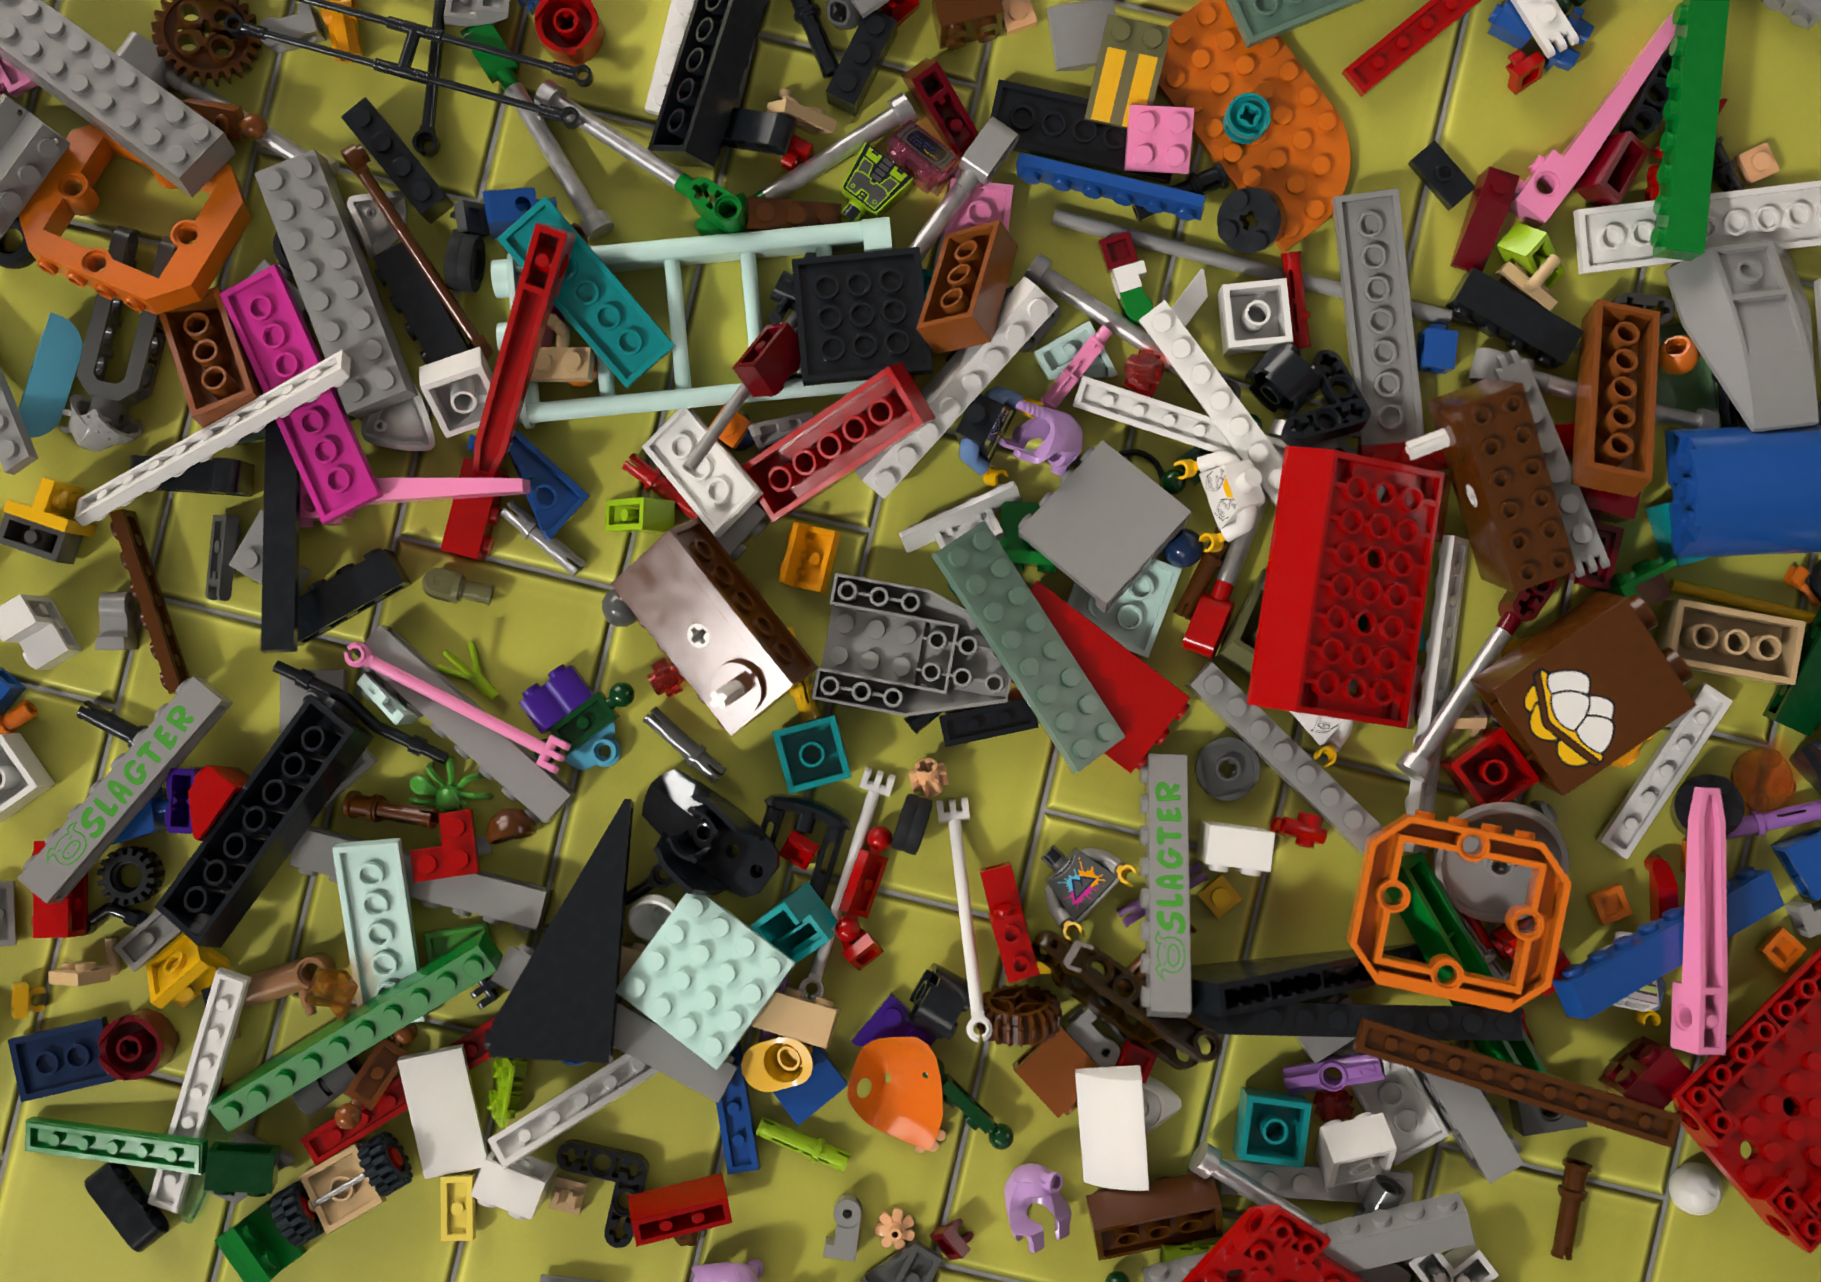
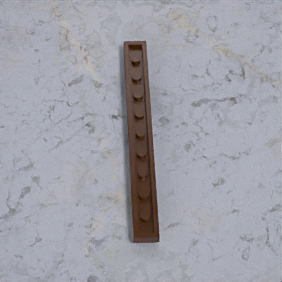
M1361 1017L1352 1047L1353 1050L1671 1148H1673L1682 1118L1681 1115L1672 1111Z

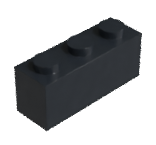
M878 10L862 18L826 90L827 102L856 117L897 35L896 19Z

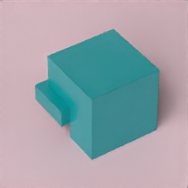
M807 881L774 904L750 926L755 932L797 963L835 936L831 928L838 921Z

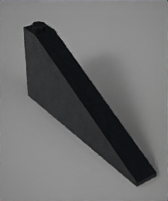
M624 799L492 1022V1029H487L485 1049L489 1050V1057L599 1063L613 1062L618 1004L616 989L620 980L634 802L631 799Z
M1417 943L1384 946L1383 954L1427 963ZM1353 949L1191 965V1011L1222 1018L1380 984H1376Z

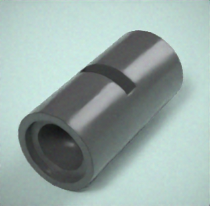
M353 1057L293 1093L295 1103L306 1115H315L346 1091L362 1067V1064L356 1057Z
M1376 1175L1353 1217L1380 1209L1387 1210L1399 1206L1405 1195L1403 1187L1388 1176Z

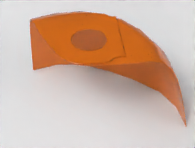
M918 1037L880 1038L865 1044L858 1053L848 1084L847 1098L850 1105L873 1128L930 1151L939 1134L943 1118V1092L936 1055L930 1046ZM885 1073L891 1075V1082L887 1084L884 1080ZM922 1073H927L928 1078H924ZM863 1078H868L872 1085L871 1091L867 1097L860 1098L857 1094V1085Z

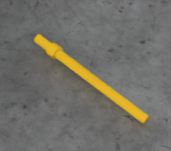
M1674 578L1670 580L1668 586L1670 591L1768 615L1805 621L1806 624L1810 625L1817 614Z

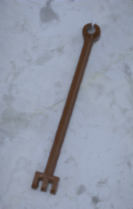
M352 144L341 150V154L349 168L355 173L357 178L359 177L470 342L469 347L471 349L480 347L486 360H488L493 353L491 346L483 334L480 335L369 171L367 163L371 160L361 144L357 146Z

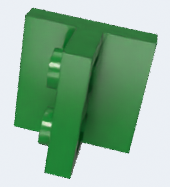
M271 1199L214 1240L243 1282H269L280 1271L307 1252L303 1245L295 1247L293 1243L287 1242V1237L283 1238L281 1228L277 1229L275 1225L277 1220L272 1218L271 1213L274 1211L270 1208Z

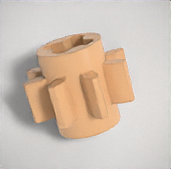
M932 758L919 760L915 764L914 770L908 772L913 793L920 791L924 797L938 796L943 791V785H949L945 764H938Z

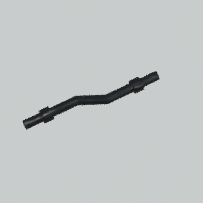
M279 660L275 663L273 672L295 681L294 685L304 690H309L310 688L342 703L372 732L407 747V751L420 757L422 754L443 765L446 763L449 757L448 752L428 744V740L416 734L413 737L380 722L351 693L316 678L315 673L304 668L299 670Z

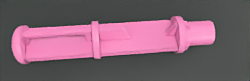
M1102 325L1095 335H1091L1056 381L1042 396L1041 402L1045 407L1056 410L1097 356L1104 350L1105 342L1112 334L1107 327Z

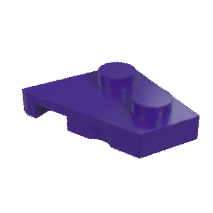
M890 993L852 1038L851 1042L864 1047L865 1044L872 1040L880 1038L918 1037L931 1046L937 1037L905 1021L906 1009L911 1012L912 1010Z

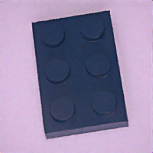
M107 1016L8 1039L21 1102L117 1080L102 1068L98 1058L100 1056V1045L97 1046L98 1038L102 1030L108 1025Z

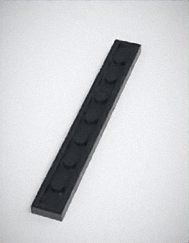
M276 420L269 422L265 426L261 651L263 653L297 652L300 473Z

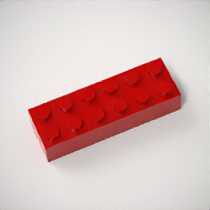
M901 362L888 366L742 465V468L763 491L758 500L771 521L775 522L796 511L935 420L936 417Z

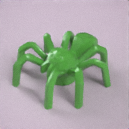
M452 756L446 763L448 784L433 770L434 763H429L426 766V771L441 786L440 788L425 775L416 774L410 778V788L414 793L421 796H434L435 798L417 799L415 796H412L408 801L415 805H436L435 808L439 812L443 811V813L457 811V809L465 810L462 807L463 804L468 805V802L464 801L465 798L490 800L493 798V795L491 793L463 792L462 788L466 783L486 778L480 772L463 777L456 786L453 767L456 758Z

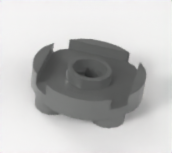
M1220 737L1211 740L1199 750L1195 761V776L1199 785L1208 795L1224 801L1238 800L1246 796L1260 775V763L1255 751L1245 742L1233 737ZM1224 760H1228L1229 764H1235V770L1231 771V777L1228 778L1225 777L1224 773L1219 772V767L1223 766Z

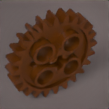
M165 0L160 1L163 11H154L157 21L151 22L152 31L155 32L152 35L153 43L158 45L156 47L158 57H164L165 67L174 66L175 76L178 77L186 72L188 83H191L195 77H199L203 87H205L208 79H212L214 85L219 87V78H224L229 84H232V74L242 79L244 78L242 67L249 70L253 69L250 59H259L258 50L256 49L261 48V39L248 35L234 37L224 26L218 24L219 21L225 20L230 14H237L245 22L256 24V15L248 14V3L239 5V0H171V3ZM187 15H196L199 17L197 20L188 21L184 19ZM235 22L232 25V29H236L239 26V22ZM186 44H192L196 46V48L192 51H185L181 49V47ZM219 49H225L230 52L226 56L215 54Z

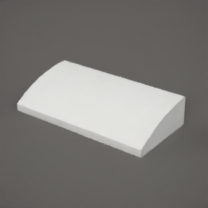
M1140 1065L1075 1069L1084 1182L1117 1190H1149Z

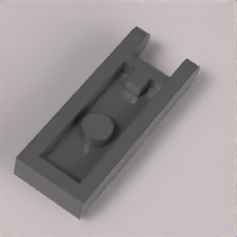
M213 515L205 592L209 600L219 599L220 601H228L231 598L233 573L236 572V569L229 566V563L236 553V542L241 535V527L238 524L239 516Z

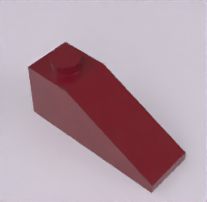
M925 58L901 75L921 110L955 158L960 161L979 132L938 61Z
M1489 166L1477 177L1476 188L1473 190L1450 266L1464 271H1469L1474 267L1483 272L1510 209L1519 175Z

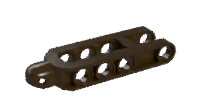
M1052 930L1040 931L1032 943L1033 952L1037 960L1051 969V978L1056 986L1177 1070H1186L1196 1066L1198 1062L1206 1063L1217 1059L1221 1054L1222 1040L1215 1030L1192 1014L1187 1018L1146 1016V1007H1141V987H1146V982L1096 946L1077 940L1070 942ZM1040 947H1042L1047 952V954H1042L1040 952ZM1093 962L1100 963L1105 970V974L1103 975L1097 971L1091 964ZM1072 976L1078 977L1085 982V987H1076L1072 981ZM1120 980L1130 985L1131 994L1118 985ZM1098 994L1112 1001L1109 1007L1102 1005L1098 999ZM1124 1013L1138 1020L1135 1025L1129 1024L1124 1017ZM1199 1037H1205L1210 1042L1211 1049L1208 1055L1201 1053V1048L1197 1042ZM1177 1049L1190 1056L1187 1062L1181 1061L1178 1058Z

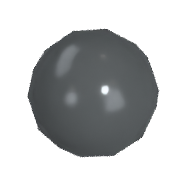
M828 0L826 3V14L829 21L836 28L852 30L860 24L863 17L850 0Z
M613 589L607 592L602 600V611L606 620L616 627H627L637 621L636 615L627 604L619 599L617 591Z

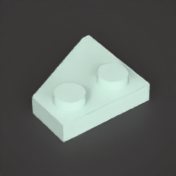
M1090 321L1081 324L1033 351L1047 380L1057 379L1088 338L1096 334ZM1104 349L1082 376L1101 378L1115 377L1118 374Z
M364 673L356 682L362 689V695L376 704L395 725L413 724L418 719V716L406 706L408 702L400 695L395 696L383 686L384 681L377 675Z

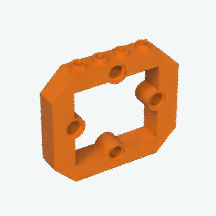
M90 124L71 130L66 138L71 144L18 215L28 250L38 261L37 266L50 275L55 276L58 273L65 276L68 281L78 287L84 288L87 285L94 288L99 295L106 299L113 300L114 297L120 299L129 308L137 312L145 310L158 315L201 301L252 219L240 181L231 165L226 163L200 189L211 194L195 221L189 219L182 220L172 227L170 238L177 250L160 277L156 278L114 260L110 253L103 248L95 247L88 249L61 236L75 215L86 216L98 208L100 200L93 187L114 155L149 168L162 187L167 189L178 187L94 125Z
M1416 809L1415 815L1405 813L1366 839L1346 940L1376 984L1510 1013L1551 987L1572 882L1545 843L1535 839V833L1515 829L1514 835L1501 833V826L1482 823L1481 828L1468 826L1469 820L1449 816L1447 822L1435 819V813ZM1469 836H1476L1479 845L1473 852H1465L1463 848V842ZM1405 842L1452 851L1469 862H1479L1486 858L1532 868L1525 904L1512 906L1505 915L1507 929L1518 938L1509 981L1466 972L1452 956L1447 954H1437L1428 963L1383 954L1390 914L1405 910L1411 900L1408 887L1398 879ZM1389 887H1397L1400 890V896L1395 902H1386L1384 900V892ZM1525 914L1531 915V926L1526 930H1519L1517 927L1518 919ZM1444 965L1452 966L1453 973L1449 979L1440 980L1437 978V972L1440 967Z

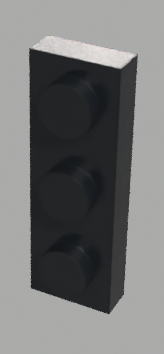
M1024 698L939 716L945 747L1039 728L1037 717Z

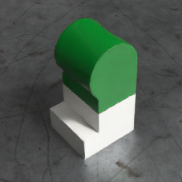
M1144 260L1114 268L1110 274L1123 317L1137 326H1141L1138 320L1153 309V303L1145 295L1140 280L1147 273Z

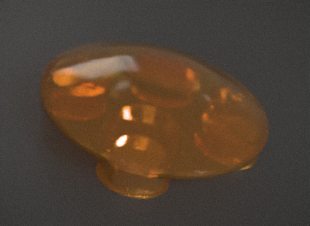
M1750 749L1736 759L1731 769L1730 782L1741 793L1744 806L1752 810H1774L1784 804L1789 796L1796 792L1797 785L1793 780L1790 765L1776 749Z

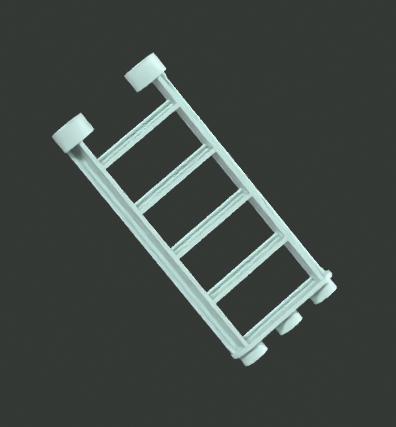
M869 218L856 222L590 246L611 272L665 267L671 341L676 346L672 349L676 389L616 395L614 373L596 354L599 397L540 402L538 382L530 381L518 423H523L526 429L535 427V423L727 404L741 383L691 388L680 266L741 261L749 348L763 330L756 259L802 255L807 252L811 254L816 253V257L832 255L834 251L864 249L865 252L891 250L890 218ZM508 253L507 259L491 261V281L497 299L509 298L511 311L522 267ZM507 322L498 323L496 327L498 351H500ZM802 378L787 379L783 390L773 397H753L750 393L744 403L850 393L867 380L803 386Z

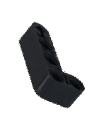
M130 455L129 470L153 456ZM212 458V460H207L203 463L198 462L189 467L179 477H171L162 482L156 490L252 497L255 465L236 459Z

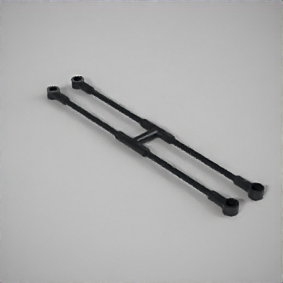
M326 0L295 1L386 25L388 29L407 34L399 62L394 63L379 58L374 60L269 31L267 27L245 22L237 14H230L224 20V27L234 37L248 35L263 40L268 38L373 67L375 71L426 85L434 84L536 112L539 116L562 122L568 129H576L581 124V116L574 107L568 106L561 109L543 103L537 105L432 76L430 72L412 68L419 39L424 38L439 43L444 41L549 70L552 74L575 80L581 87H588L594 81L591 69L585 64H579L575 67L556 61L551 63L445 34L443 30L392 16L384 17ZM235 22H239V26L236 29H232V25ZM587 72V78L583 80L578 79L580 73ZM569 114L576 115L572 122L566 121V117Z

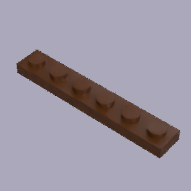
M126 509L110 512L112 519L110 528L113 536L119 540L122 550L120 559L123 566L129 571L132 580L130 589L135 599L139 601L142 610L140 620L144 628L149 632L152 641L150 643V650L153 657L158 660L162 671L160 673V681L169 694H177L176 689L190 677L136 513Z

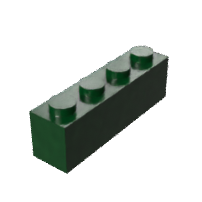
M1821 607L1803 638L1796 684L1778 685L1763 713V716L1809 737L1821 724Z

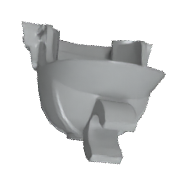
M79 394L70 397L71 410L64 409L61 413L68 415L70 421L69 427H60L59 430L63 433L72 434L75 442L80 447L91 451H102L114 445L135 441L143 433L141 421L133 420L129 414L123 427L119 430L109 425L112 420L103 416L98 409H92L88 412L91 399Z

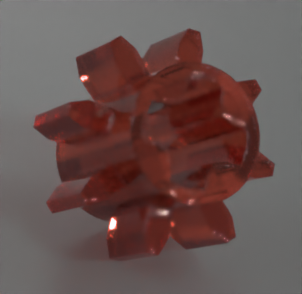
M1140 348L1138 355L1132 354L1128 357L1124 366L1125 376L1129 379L1128 383L1135 385L1137 389L1149 390L1150 384L1157 385L1164 375V363L1162 360H1159L1160 355L1154 354L1153 350Z
M662 658L651 664L654 671L648 674L647 677L658 696L666 693L669 698L683 691L680 684L687 680L678 673L677 667L673 662L669 663L666 658Z
M1344 1088L1338 1091L1326 1089L1322 1092L1317 1091L1313 1103L1317 1105L1314 1114L1318 1115L1324 1123L1332 1120L1344 1122L1345 1118L1351 1119L1355 1109L1351 1106L1353 1096L1349 1095Z

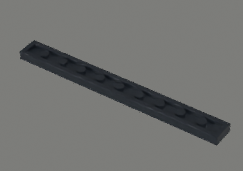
M1289 1003L1222 1018L1192 1011L1190 1013L1215 1030L1218 1035L1355 1038L1361 1017L1432 1039L1523 1041L1521 1007L1510 1013L1475 1006Z

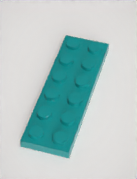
M544 196L501 234L497 240L523 268L536 223H547L577 234L559 296L555 297L553 304L622 384L629 388L676 346L553 203Z

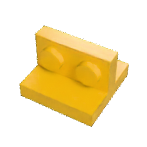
M42 477L33 504L7 499L3 512L65 533L94 537L97 525L91 523L83 527L74 519L77 502L82 497L84 488Z
M181 933L146 964L151 1004L162 1009L171 1001L184 1009L202 993V989L209 987L213 983L217 969L220 967L231 968L230 959L212 947L197 946L184 933Z

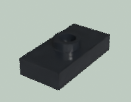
M1435 140L1408 163L1448 211L1476 188Z

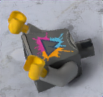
M1052 845L1041 857L1053 870L1045 878L1048 885L1044 893L1049 913L1063 930L1064 937L1070 942H1073L1070 934L1074 930H1079L1083 937L1085 936V932L1079 923L1119 881L1132 887L1134 885L1126 879L1127 874L1133 871L1140 876L1138 869L1131 865H1126L1111 852L1092 847L1083 848L1081 851L1074 848L1065 856L1055 845Z

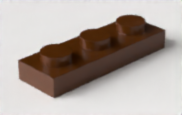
M748 196L746 199V231L841 223V204Z

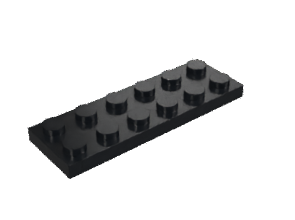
M998 80L990 119L995 117L1020 135L1013 149L1014 151L1169 184L1172 173L1124 171L1127 129L1084 120L1088 98Z

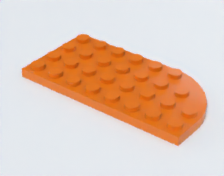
M1202 0L1167 26L1171 28L1157 89L1171 107L1194 108L1192 135L1214 163L1217 161L1221 163L1228 182L1235 191L1247 187H1264L1274 191L1280 197L1287 212V226L1284 234L1275 244L1282 253H1286L1322 226L1333 213L1332 198L1343 196L1348 182L1351 160L1348 135L1339 113L1280 36L1246 48L1225 0ZM1243 93L1260 95L1268 102L1271 108L1270 117L1272 118L1268 128L1259 140L1251 144H1239L1232 141L1223 129V117L1229 104L1235 97Z

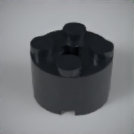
M1247 187L1232 192L1221 204L1217 215L1219 237L1230 248L1241 253H1255L1271 247L1279 241L1287 226V212L1280 197L1274 191L1264 187ZM1255 212L1254 218L1258 220V224L1249 227L1250 222L1246 220L1247 215Z
M1288 342L1283 346H1272L1245 375L1246 381L1251 379L1253 383L1249 389L1255 398L1273 413L1278 409L1286 412L1282 416L1285 418L1297 414L1319 390L1320 381L1323 378L1321 371L1317 367L1309 365L1301 358L1297 347Z
M1711 774L1698 775L1687 780L1677 790L1671 802L1670 815L1673 824L1683 835L1687 836L1688 817L1694 787L1720 788L1726 820V836L1732 833L1742 822L1744 815L1743 797L1737 787L1726 777Z
M933 963L931 965L933 972L926 970L918 981L909 1000L914 1003L912 1012L906 1009L904 1019L939 1039L944 1037L950 1040L957 1030L958 1022L956 1021L961 1011L966 1012L970 1007L968 983L966 979Z

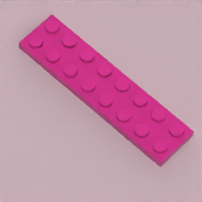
M273 264L219 293L264 394L322 362L321 356L279 266ZM334 387L321 393L313 402H305L294 408L288 416L275 419L322 524L328 525L383 497Z

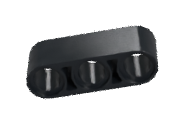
M1669 50L1661 55L1632 99L1620 123V133L1631 131L1640 140H1643L1660 125L1663 119V109L1669 96V88L1666 86L1668 72L1664 69L1663 65H1668L1670 69L1672 67L1673 56H1670ZM1649 91L1657 96L1658 102L1650 97ZM1635 119L1642 122L1644 130L1637 127Z
M733 107L730 115V124L725 131L722 145L735 149L785 156L787 155L797 123L781 114Z
M106 1162L85 1179L84 1185L89 1195L134 1251L143 1252L169 1231V1223L165 1215L158 1207L147 1204L149 1199L148 1193L126 1165Z

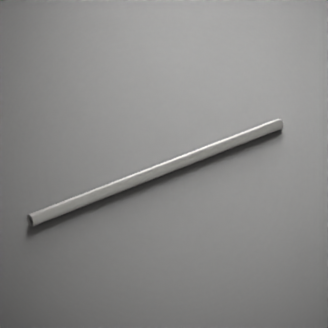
M1055 209L1052 225L1102 238L1130 231L1133 244L1137 247L1266 280L1284 278L1283 267ZM1303 273L1305 290L1343 299L1341 282ZM1411 300L1412 317L1437 324L1449 325L1453 314L1451 310Z

